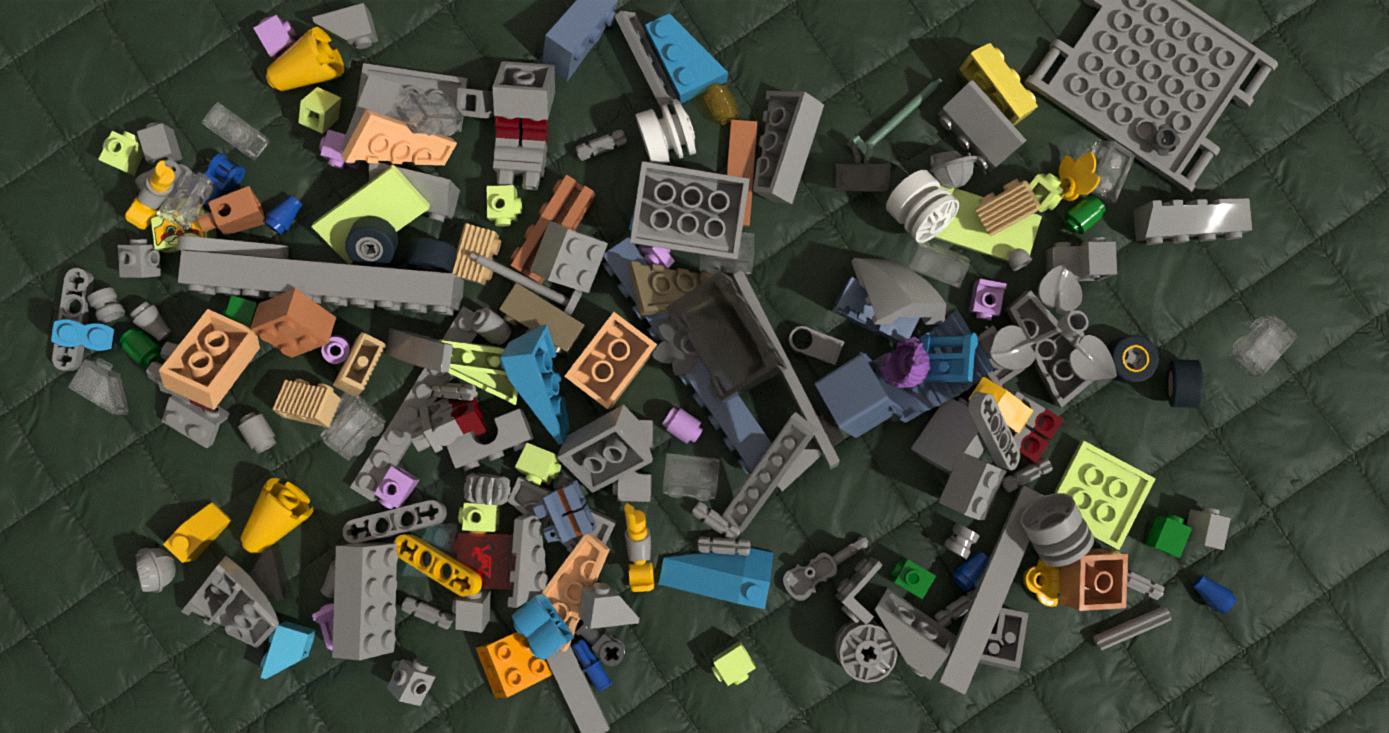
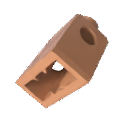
M250 186L211 200L208 203L212 212L197 217L203 232L218 227L224 235L264 225V220L266 219L261 203Z

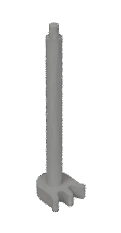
M471 253L470 258L476 260V263L565 306L563 312L568 315L573 313L582 295V291L573 289L568 298L481 254L478 256Z

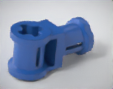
M217 154L211 160L208 170L203 176L207 179V182L199 193L195 192L193 196L210 207L208 202L219 198L224 191L229 194L242 181L246 171L245 168L236 166L227 160L225 154Z

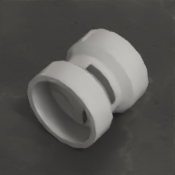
M104 288L87 297L91 307L96 309L95 316L99 323L111 322L125 314L122 304L116 301L117 294L114 288Z
M956 522L952 528L953 535L945 540L943 546L967 559L971 553V544L976 543L980 536Z

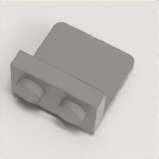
M870 557L868 560L863 558L854 568L856 573L851 579L845 578L836 588L838 593L835 595L844 604L841 609L854 622L858 623L862 620L866 625L874 616L856 601L854 597L883 565L873 557Z

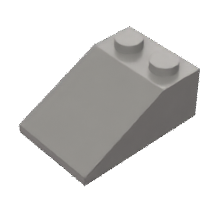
M369 73L340 149L342 152H344L366 109L405 122L406 117H410L414 107L413 98L401 84ZM355 160V162H357V163H361V162L364 161V160Z
M960 452L939 503L974 519L986 520L1007 471Z
M888 588L875 610L906 663L911 666V669L917 675L925 676L931 680L948 657L956 635Z

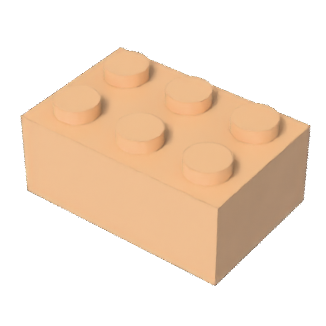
M207 309L159 369L164 388L214 410L260 349L258 335L252 332L249 327Z
M613 312L565 377L610 410L658 345Z

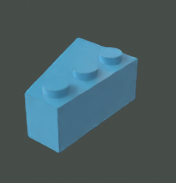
M670 13L645 25L646 35L681 104L727 82L728 72Z

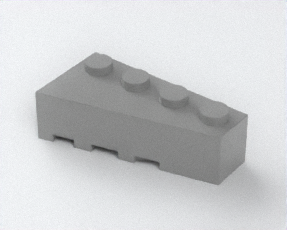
M1025 291L1005 308L1012 324L1022 328L1027 333L1028 341L1057 328L1058 320L1032 291ZM1057 333L1031 345V348L1035 352L1033 364L1055 406L1062 408L1093 381L1083 380L1074 374L1069 364V355L1076 349L1073 346L1074 338L1064 337Z

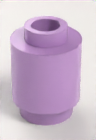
M332 335L329 344L322 346V355L330 363H342L350 353L349 341L341 335ZM334 345L339 346L341 353L333 355L330 352V348Z
M673 407L662 423L667 428V432L686 444L690 440L695 443L703 431L699 427L702 422L681 408L678 410Z

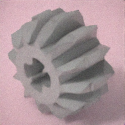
M472 473L467 476L466 483H464V498L467 501L478 504L503 505L508 501V495H510V480L504 476Z

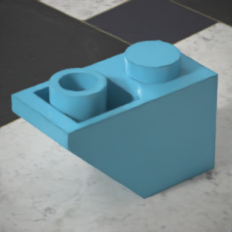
M288 621L280 623L269 636L271 646L269 652L265 653L262 658L260 668L263 671L260 678L267 679L308 657L316 630Z

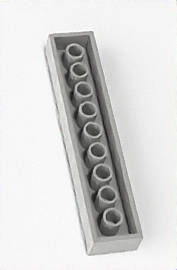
M181 250L178 283L187 285L189 291L205 295L220 293L230 297L233 295L241 298L242 295L251 296L254 299L268 300V296L273 298L296 288L317 304H321V300H323V302L331 303L334 306L347 307L348 302H350L351 305H357L359 308L374 309V304H376L377 307L384 308V310L400 311V307H404V309L414 313H427V309H431L432 312L447 316H453V311L460 312L464 280L451 273Z

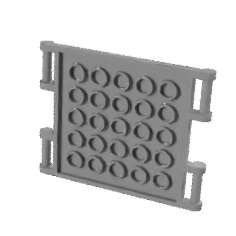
M1083 0L1087 5L1096 7L1099 10L1075 46L1072 48L1059 39H1053L1049 45L1050 50L1033 75L1027 77L1024 84L1175 184L1183 193L1191 194L1196 187L1195 182L1209 161L1215 158L1220 151L1216 144L1205 137L1231 99L1241 108L1248 109L1254 101L1253 96L1268 74L1272 73L1278 66L1277 61L1186 0ZM1058 55H1062L1066 59L1051 81L1046 84L1042 81L1043 77ZM1255 63L1259 64V70L1245 91L1239 89ZM1162 124L1169 125L1180 138L1179 145L1169 149V153L1165 156H1160L1154 145H1150L1147 141L1148 136L1156 133ZM1200 148L1203 153L1189 174L1184 177L1181 175L1182 171L1196 150Z

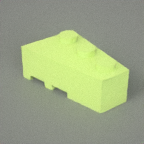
M439 339L441 342L453 345L448 373L516 405L518 391L509 381L507 373L502 369L500 358L505 348Z

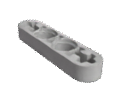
M178 236L177 251L180 252L185 250L288 259L289 247L284 245L192 236Z
M73 268L66 273L58 320H73L84 326L88 325L91 305L87 297L93 293L94 277L92 273L80 268ZM76 278H84L83 283H75ZM73 291L82 292L83 294L82 296L72 293ZM78 299L81 303V309L78 313L73 314L70 311V303ZM54 344L52 355L54 366L63 371L78 369L83 361L84 347L79 345L74 348H68ZM70 356L72 357V361L65 362L63 361V357Z
M975 392L969 401L970 415L995 464L1000 468L1014 470L1019 463L1020 451L992 394Z
M428 500L350 520L344 525L343 536L347 542L352 544L370 542L438 525L445 520L447 510L443 503ZM431 506L439 510V513L434 516L435 519L429 516L421 517L420 513L430 512ZM407 511L411 512L414 516L413 523L408 527L404 526L401 522L402 515ZM380 518H385L388 521V528L383 533H379L376 529V523ZM356 527H368L370 531L361 532L358 534V537L352 536V531H354Z

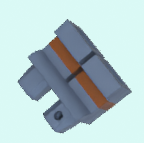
M577 479L548 492L542 500L533 506L538 519L551 515L554 524L543 529L548 543L558 540L564 543L574 537L592 533L597 527L588 504L584 505L586 499Z

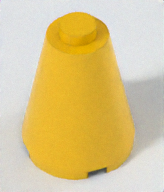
M314 27L309 29L267 67L266 79L272 88L285 91L337 79L345 71L344 63L338 49L332 50L328 42L332 41L321 28Z
M271 478L265 483L240 537L245 550L251 553L264 552L310 517L313 513V507L309 508L310 499L300 488L288 481L285 485L277 483L280 480L278 478Z

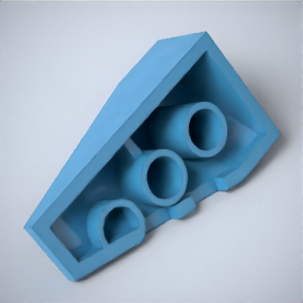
M541 325L510 341L501 355L500 363L502 369L506 371L509 381L558 444H564L570 430L565 398L559 396L560 372H554L552 358L556 357L555 347L548 326Z
M751 548L748 556L739 555V553L730 555L710 552L664 557L658 584L736 604L765 609L774 553Z

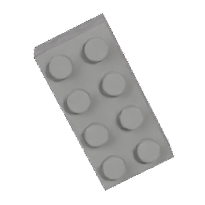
M364 542L336 546L332 658L363 660L394 652L396 640L397 543Z

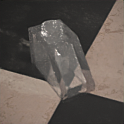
M98 358L96 361L85 359L68 388L112 414L126 415L129 410L120 374L112 370L113 365L103 359Z

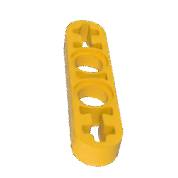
M404 534L399 535L395 539L394 543H397L396 552L398 558L459 596H474L481 590L482 580L477 572L416 535ZM405 542H407V546H408L409 548H411V549H417V550H416L415 552H414V551H407V547L405 546ZM426 551L431 555V563L428 566L423 563V555ZM445 564H449L452 570L451 576L448 579L443 575ZM459 578L468 579V584L471 585L470 588L467 589L468 585L465 582L457 580Z

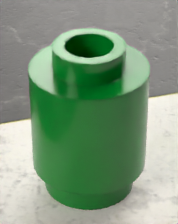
M1095 196L1084 198L1065 214L1066 221L1064 224L1070 232L1083 234L1103 217V213L1106 211L1105 206Z
M133 328L121 337L120 344L122 349L141 367L150 366L152 362L158 363L161 359L160 353L162 348L144 331Z

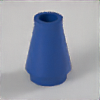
M289 195L286 200L266 214L267 218L264 220V223L281 235L284 231L287 232L299 209L303 205L295 197Z
M978 551L974 556L954 569L955 573L952 575V579L965 591L975 588L985 571L989 558L981 551Z
M1201 575L1192 586L1215 612L1226 613L1237 600L1232 590L1208 579L1204 575Z

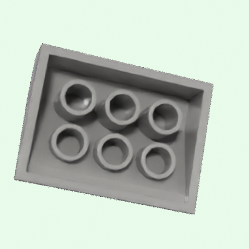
M642 161L630 243L738 260L750 179Z

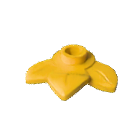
M1092 152L1084 154L1076 161L1069 155H1065L1058 172L1059 180L1061 181L1059 186L1064 189L1059 196L1063 200L1073 201L1079 195H1088L1099 184L1100 176L1094 173L1096 159Z
M1039 559L1037 566H1032L1024 572L1023 583L1029 591L1036 594L1041 604L1049 607L1057 606L1061 584V566H1048ZM1037 576H1039V582H1038V584H1037V582H1036Z

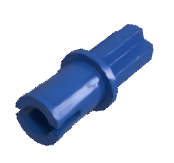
M583 638L572 645V649L584 667L582 671L587 672L596 691L600 692L609 687L612 681L600 664L602 660L600 658L597 659L587 640Z

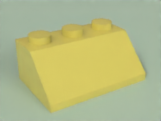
M991 43L971 52L959 69L968 82L973 80L1013 126L1038 107L1033 93L1023 87L1018 73L1007 66L1002 52L998 48H994Z

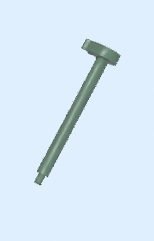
M938 78L935 82L932 81L865 142L857 135L853 136L847 145L861 160L867 161L872 156L870 149L936 91L942 80Z

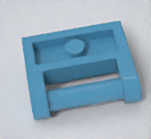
M975 333L948 337H934L933 334L922 336L921 343H923L922 346L930 358L931 368L924 382L973 381L974 355L978 345V338ZM935 347H963L962 353L932 354Z

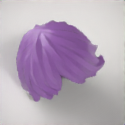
M916 337L904 339L901 343H897V353H889L886 359H883L885 367H881L880 371L883 372L886 384L901 389L904 387L910 388L921 384L928 377V371L931 369L930 358L922 346L923 343H917L919 340Z

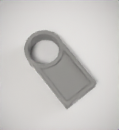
M806 326L796 327L792 330L788 339L789 346L795 352L833 366L836 365L844 341L812 330ZM805 330L811 335L812 342L807 349L801 350L794 346L792 335L796 331Z

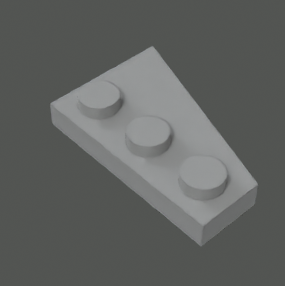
M529 512L516 518L514 521L512 553L516 556L515 570L510 571V582H514L513 597H508V607L517 608L523 605L535 595L541 594L548 585L542 524L540 519L536 517L535 512Z

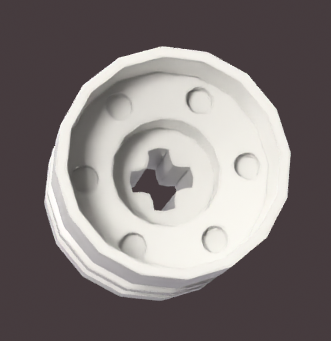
M679 100L672 102L673 115L670 114L666 104L662 105L663 118L661 119L657 118L652 109L635 114L651 163L665 164L670 162L668 152L670 149H674L679 159L683 158L682 145H685L689 155L696 153L693 127L688 114L683 109Z
M927 170L914 172L905 178L894 189L886 203V210L899 224H904L905 230L918 243L931 240L942 232L953 220L959 209L958 200L954 196H950L946 189L940 188V183Z

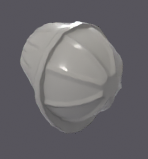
M957 151L936 153L930 156L931 169L929 172L933 174V177L942 187L952 189L964 186L971 178L974 168L973 163L977 161V156H971L968 153L967 157H962Z
M143 548L135 555L137 557L136 567L141 590L143 592H161L175 576L176 564L174 559L161 549Z

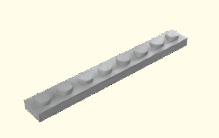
M463 306L443 339L474 343L479 335L471 329V317L474 312ZM424 368L350 486L351 489L372 502L377 499L378 496L374 493L390 467L399 464L412 443L411 434L413 433L409 427V421L420 417L419 408L425 405L430 408L433 403L438 401L439 398L433 396L432 386L436 385L437 382L449 383L453 377L452 374Z

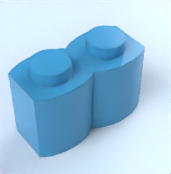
M58 320L53 323L51 342L63 347L81 345L94 351L108 350L112 347L114 329L103 324H88L84 326L73 320Z
M544 594L535 595L511 615L516 631L527 637L531 653L541 660L550 658L574 638L567 624L558 616L555 607Z

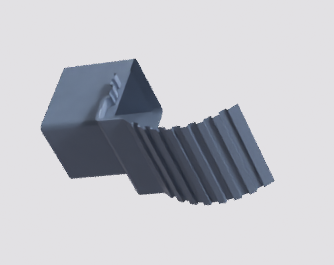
M956 309L942 324L926 334H933L934 337L964 336L966 333L972 332ZM922 337L918 338L919 341L917 343H921ZM978 343L974 355L972 382H922L917 386L901 389L886 384L883 372L880 371L881 367H885L883 359H886L889 353H897L896 350L887 352L874 361L871 360L868 354L860 352V355L816 381L815 385L839 428L857 438L895 414L899 416L901 421L908 422L921 413L950 401L952 398L970 389L971 386L977 384L994 367ZM935 347L932 354L962 353L963 347Z

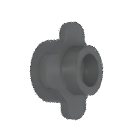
M1162 124L1156 133L1148 136L1147 141L1150 145H1154L1160 156H1165L1169 153V149L1179 145L1180 138L1169 125Z

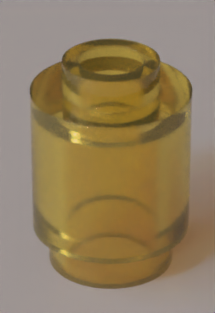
M716 83L706 90L707 94L704 96V100L714 118L719 120L721 125L731 122V120L740 115L737 110L739 106L727 85Z

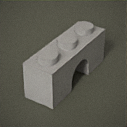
M517 409L494 418L498 434L496 439L490 444L480 442L474 431H470L457 437L452 444L447 445L455 469L463 467L464 471H468L480 466L478 461L488 457L489 461H493L505 456L503 451L512 447L515 452L524 449L526 443L534 439L524 410Z
M639 420L642 423L649 448H652L653 421ZM634 471L613 482V495H618L617 501L650 502L652 474H642Z

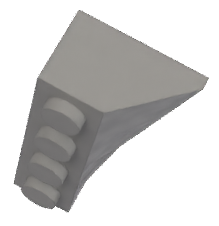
M766 91V100L769 103L768 110L763 113V122L766 125L764 135L760 136L759 146L762 147V155L757 159L753 191L772 202L792 204L824 104L806 92Z
M1249 198L1217 199L1211 201L1209 205L1206 199L1186 202L1185 205H1183V200H1172L1167 203H1162L1161 200H1154L1133 210L1136 242L1146 241V245L1162 244L1163 240L1172 239V243L1189 242V238L1198 237L1199 242L1216 240V236H1225V240L1242 238L1243 233L1252 230Z

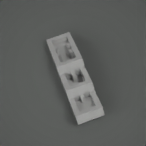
M389 328L386 354L420 367L439 372H449L453 345L441 342V340L432 339L429 336Z

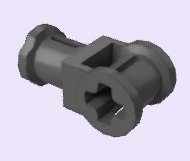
M583 623L575 632L576 635H582L592 645L591 648L600 655V659L604 664L615 666L622 661L625 654V644L621 639L613 637L607 630L604 631L602 628L590 629ZM608 647L611 649L617 647L618 656H616L615 654L609 656L607 654L609 650Z

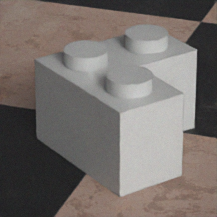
M1105 237L1090 238L1089 242H1082L1081 246H1071L1070 242L1054 243V247L1046 250V274L1063 263H1069L1071 271L1078 281H1101L1117 274L1116 242H1106Z
M1001 608L996 634H990L979 663L1018 672L1021 665L1029 613Z

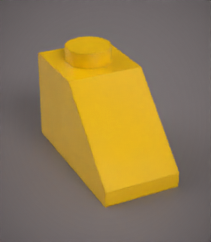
M985 377L981 379L971 396L975 392L992 394L1009 429L1017 434L1021 432L1034 412L1009 391Z
M212 502L184 522L163 545L182 563L196 560L230 524L232 519Z

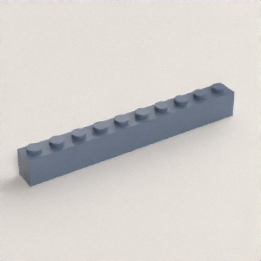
M630 237L604 253L603 257L606 261L602 265L611 277L613 275L617 276L621 282L617 287L624 297L628 298L631 296L636 304L632 307L640 320L646 318L651 326L647 330L655 342L665 340L658 328L664 323H680L687 331H694L681 311L640 316L627 265L631 261L640 262V265H649L636 246L630 243ZM689 340L686 346L688 349L693 350L696 348L697 343L694 340ZM705 347L702 354L695 358L693 368L689 372L679 375V377L686 386L689 384L693 386L696 391L693 394L694 399L701 408L706 405L711 413L708 419L716 430L721 427L726 437L723 438V441L731 452L737 450L742 458L738 462L745 473L748 474L754 470L760 461V457L768 450L772 443Z

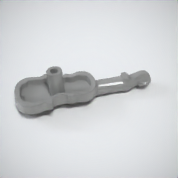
M860 536L855 543L849 544L833 556L827 553H820L815 559H811L810 564L806 567H801L797 564L795 568L784 574L783 583L786 590L798 601L807 599L812 593H816L815 588L818 583L827 582L829 578L837 574V565L855 555L860 548H867L868 539Z

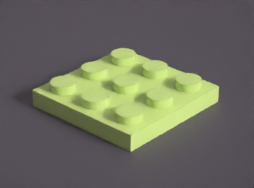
M1080 441L1054 493H1065L1072 496L1094 538L1114 549L1120 550L1155 478L1086 441Z

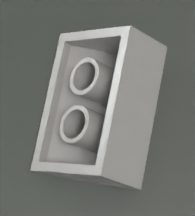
M973 80L960 90L937 114L940 117L939 121L942 126L948 131L951 130L958 137L957 142L964 150H969L974 156H977L976 164L981 169H986L989 173L1027 141Z
M370 163L369 182L391 165ZM396 167L430 204L429 209L423 213L429 215L428 219L437 222H444V219L453 220L460 190L450 179Z
M625 405L614 409L569 434L557 455V459L592 493L652 463L653 460L642 423Z

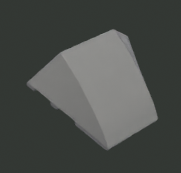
M854 258L851 261L860 286L866 289L868 297L865 299L866 304L872 305L875 315L872 317L874 324H892L898 317H921L925 324H942L945 321V301L929 282L912 269L892 260Z
M227 556L223 558L181 611L188 616L191 612H194L204 617V623L209 626L215 622L225 627L228 635L256 648L279 625L276 613L264 593L252 578Z

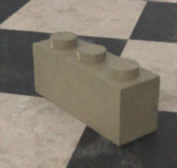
M517 282L499 309L505 313L503 319L514 326H517L520 322L528 327L526 333L541 325H547L555 351L559 354H562L563 351L570 354L587 328L581 322Z

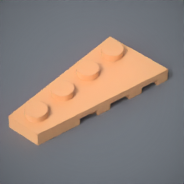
M366 109L341 157L345 162L355 163V160H365L367 163L390 161L392 164L413 162L415 165H445L457 143L448 136Z
M592 533L582 537L541 593L553 604L558 616L567 624L573 636L580 621L578 615L582 587L593 586L596 583L610 550ZM571 641L560 650L563 652L567 651Z

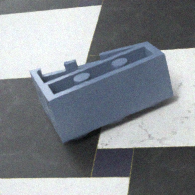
M576 0L545 35L542 64L554 65L555 74L568 82L593 45L600 39L606 27H610L616 20L614 16L617 14L618 0Z
M853 277L844 284L831 312L895 344L910 338L920 317H898L892 324H874L872 317L875 315L872 305L866 304L865 299L868 297L866 289L861 287L859 281Z

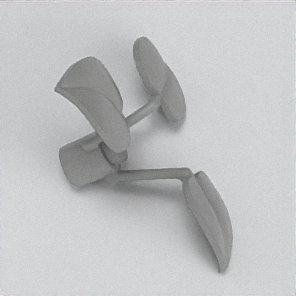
M1063 263L1050 270L1043 277L1038 287V296L1042 304L1046 308H1056L1058 314L1065 315L1059 319L1057 328L1028 341L1027 333L1022 328L1014 325L1006 326L1000 329L994 336L989 352L991 359L1000 367L1008 370H1022L1030 366L1035 360V352L1031 345L1060 333L1068 338L1075 336L1073 346L1076 349L1069 355V364L1076 376L1088 381L1112 379L1117 376L1114 361L1105 344L1095 336H1084L1083 331L1087 329L1089 322L1087 316L1082 311H1074L1081 304L1082 289L1072 273L1069 263Z

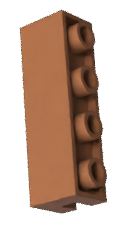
M568 175L563 180L559 179L552 191L554 196L549 203L546 201L542 205L538 213L541 217L536 225H530L524 236L526 238L525 243L522 247L518 246L510 259L513 261L510 266L540 284L545 279L531 272L530 269L549 220L576 229L596 197L593 190L586 186H581Z

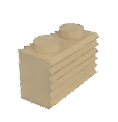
M1015 179L1003 186L1005 190L1003 193L997 196L991 193L979 200L981 205L976 207L975 211L989 236L1003 231L1042 209L1027 180L1019 183L1018 179Z
M465 223L451 274H455L463 280L485 285L486 280L490 281L493 271L476 263V260L470 258L471 253L478 256L481 254L492 260L493 255H498L501 247V240L498 239L499 235L495 231Z
M361 332L355 340L333 386L353 396H358L365 389L364 387L372 375L371 372L379 361L378 358L385 348L384 342Z
M295 379L294 382L285 380L272 410L282 418L329 428L341 399L333 392L334 389L328 385L319 383L316 387L311 386L309 382L302 379Z

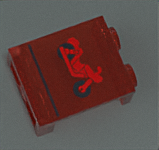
M459 532L458 537H455L453 541V553L457 554V561L480 575L482 580L481 589H514V582H510V571L515 570L516 556L512 553L513 534ZM459 578L457 580L465 582L468 585L467 588H470L471 585L468 584V579Z

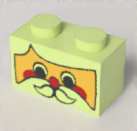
M202 207L188 208L186 213L178 214L176 211L161 212L159 217H152L151 224L155 249L164 253L177 252L178 236L217 239L216 228L203 232L198 222V216L210 212L205 211Z

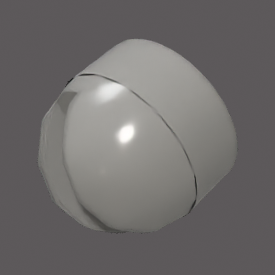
M1021 248L1013 249L1008 256V263L1013 271L1021 269L1032 261L1030 255Z

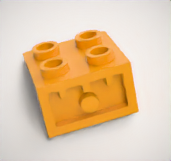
M518 632L476 648L495 698H507L553 674L547 659L541 660L535 657L529 649L527 637Z

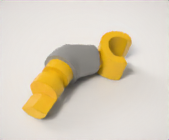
M164 160L158 162L154 171L148 175L138 197L134 199L125 213V219L140 229H146L150 225L151 218L155 217L158 213L156 209L168 198L174 187V172L170 167L165 166Z
M626 503L624 507L627 525L625 542L628 559L633 561V564H628L630 590L633 592L650 591L654 589L653 565L651 562L647 563L646 561L651 558L650 530L646 526L645 514L640 510H634L633 506Z

